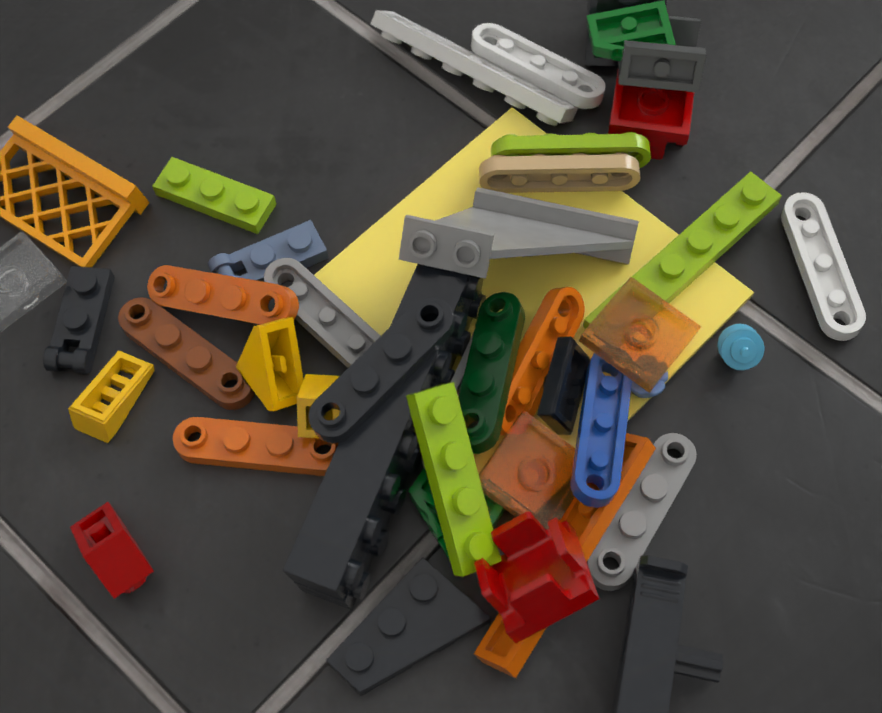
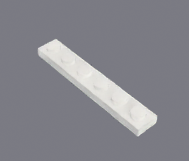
M376 10L371 25L382 30L381 36L397 44H401L403 41L413 46L411 52L424 59L431 60L434 57L442 61V68L458 76H462L464 73L474 78L473 85L482 90L493 92L495 89L505 94L504 101L520 109H525L528 106L538 112L536 117L547 124L557 126L558 123L571 122L578 107L393 11Z

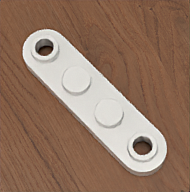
M484 23L474 28L471 49L477 56L579 109H592L601 104L606 85L604 80L597 74L500 25Z
M804 192L793 194L785 202L781 212V221L820 328L832 339L838 341L853 339L865 324L866 313L825 206L813 194ZM796 216H802L806 220H799ZM834 319L842 320L845 325L838 324Z

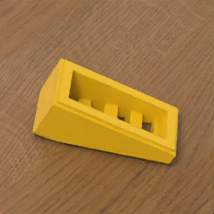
M118 350L68 408L73 427L82 433L109 443L123 424L154 373V365ZM121 370L134 376L128 379L118 373ZM114 385L118 388H121L122 390L120 392L113 388H110V386ZM104 399L110 402L111 404L106 405L104 403H101V400Z

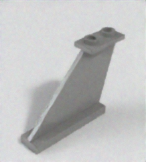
M478 187L475 191L473 207L435 221L406 215L398 260L485 279L490 259L578 253L629 264L639 221Z

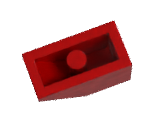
M109 501L70 526L83 558L114 599L122 593H130L138 589L146 581L147 576L154 572L146 556Z

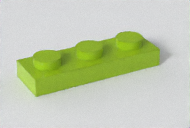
M174 157L170 158L152 186L157 196L255 234H259L276 206L275 196Z

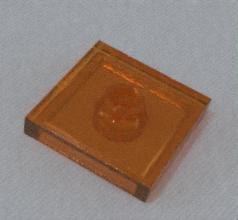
M630 277L581 334L579 342L650 393L697 335L701 326L637 280Z
M524 410L518 415L479 473L483 493L515 517L528 511L531 512L545 529H549L548 521L555 517L560 521L575 498L570 485L575 448Z

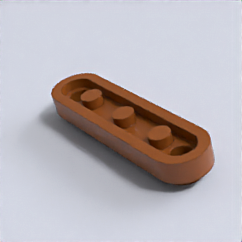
M135 298L122 306L118 315V321L128 338L220 407L227 410H237L250 403L255 392L237 370L236 361L148 298ZM145 313L141 318L133 319L137 314ZM229 380L238 381L234 387H224Z

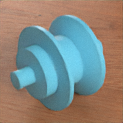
M733 324L722 331L717 342L720 356L728 366L736 370L753 368L761 361L765 351L764 342L760 335L751 326L746 324Z

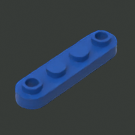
M612 347L597 350L587 367L570 483L575 498L582 504L595 508L609 504L620 487L634 369L629 356L623 351ZM603 372H607L612 376H605ZM587 483L595 484L599 491L590 488Z

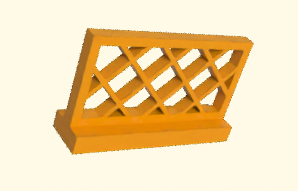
M17 115L8 126L13 135L0 150V182L3 181L4 196L0 197V218L75 265L92 268L132 213L135 211L141 215L150 202L133 183ZM19 149L27 153L28 165L10 169V160ZM55 169L57 183L39 187L38 173ZM29 175L31 189L13 193L12 179ZM82 186L86 188L87 201L68 205L67 190ZM59 192L60 207L42 211L40 197ZM32 199L34 214L17 218L15 216L14 203ZM111 204L119 208L111 220L98 223L96 208ZM88 210L90 225L71 230L70 214ZM62 217L63 232L46 236L44 234L43 221ZM91 235L92 246L83 258L75 254L73 239ZM60 242H64V243H65V247L62 246V245L59 244V243H60Z

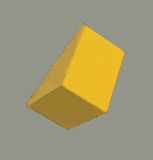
M293 317L253 326L236 365L237 370L268 411L274 412L297 404V396L304 380Z

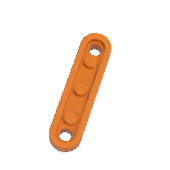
M163 265L155 269L150 275L147 285L149 297L160 306L259 325L287 317L295 319L299 309L298 298L293 290L288 287ZM167 280V287L164 291V284ZM274 298L275 307L272 311H269V302Z
M561 287L551 289L544 297L518 349L500 435L519 436L530 425L541 402L544 378L549 372L557 338L570 336L574 338L584 317V301L581 294L575 288Z
M191 417L182 421L173 433L175 449L180 457L189 463L325 476L339 444L328 443L320 438L298 437V426L204 417ZM192 433H201L198 440L188 441V437ZM321 445H329L331 447L330 451L326 454L316 453V449Z

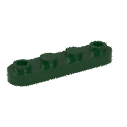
M508 292L495 293L489 296L480 306L458 397L473 454L486 452L497 443L507 405L525 321V312L519 299L514 294ZM479 421L477 426L468 429L471 423Z

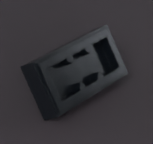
M571 336L557 338L549 372L544 378V390L537 413L558 435H571L573 432L585 384L586 371L591 360Z

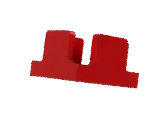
M617 72L608 134L635 132L643 135L649 140L651 159L662 160L667 143L687 145L690 134L694 92L619 85Z
M525 512L491 531L493 542L504 553L500 556L501 562L490 565L484 558L474 562L482 595L500 613L506 634L515 643L599 600L576 531L567 520L560 522L555 517L548 521L549 529H545L531 512Z

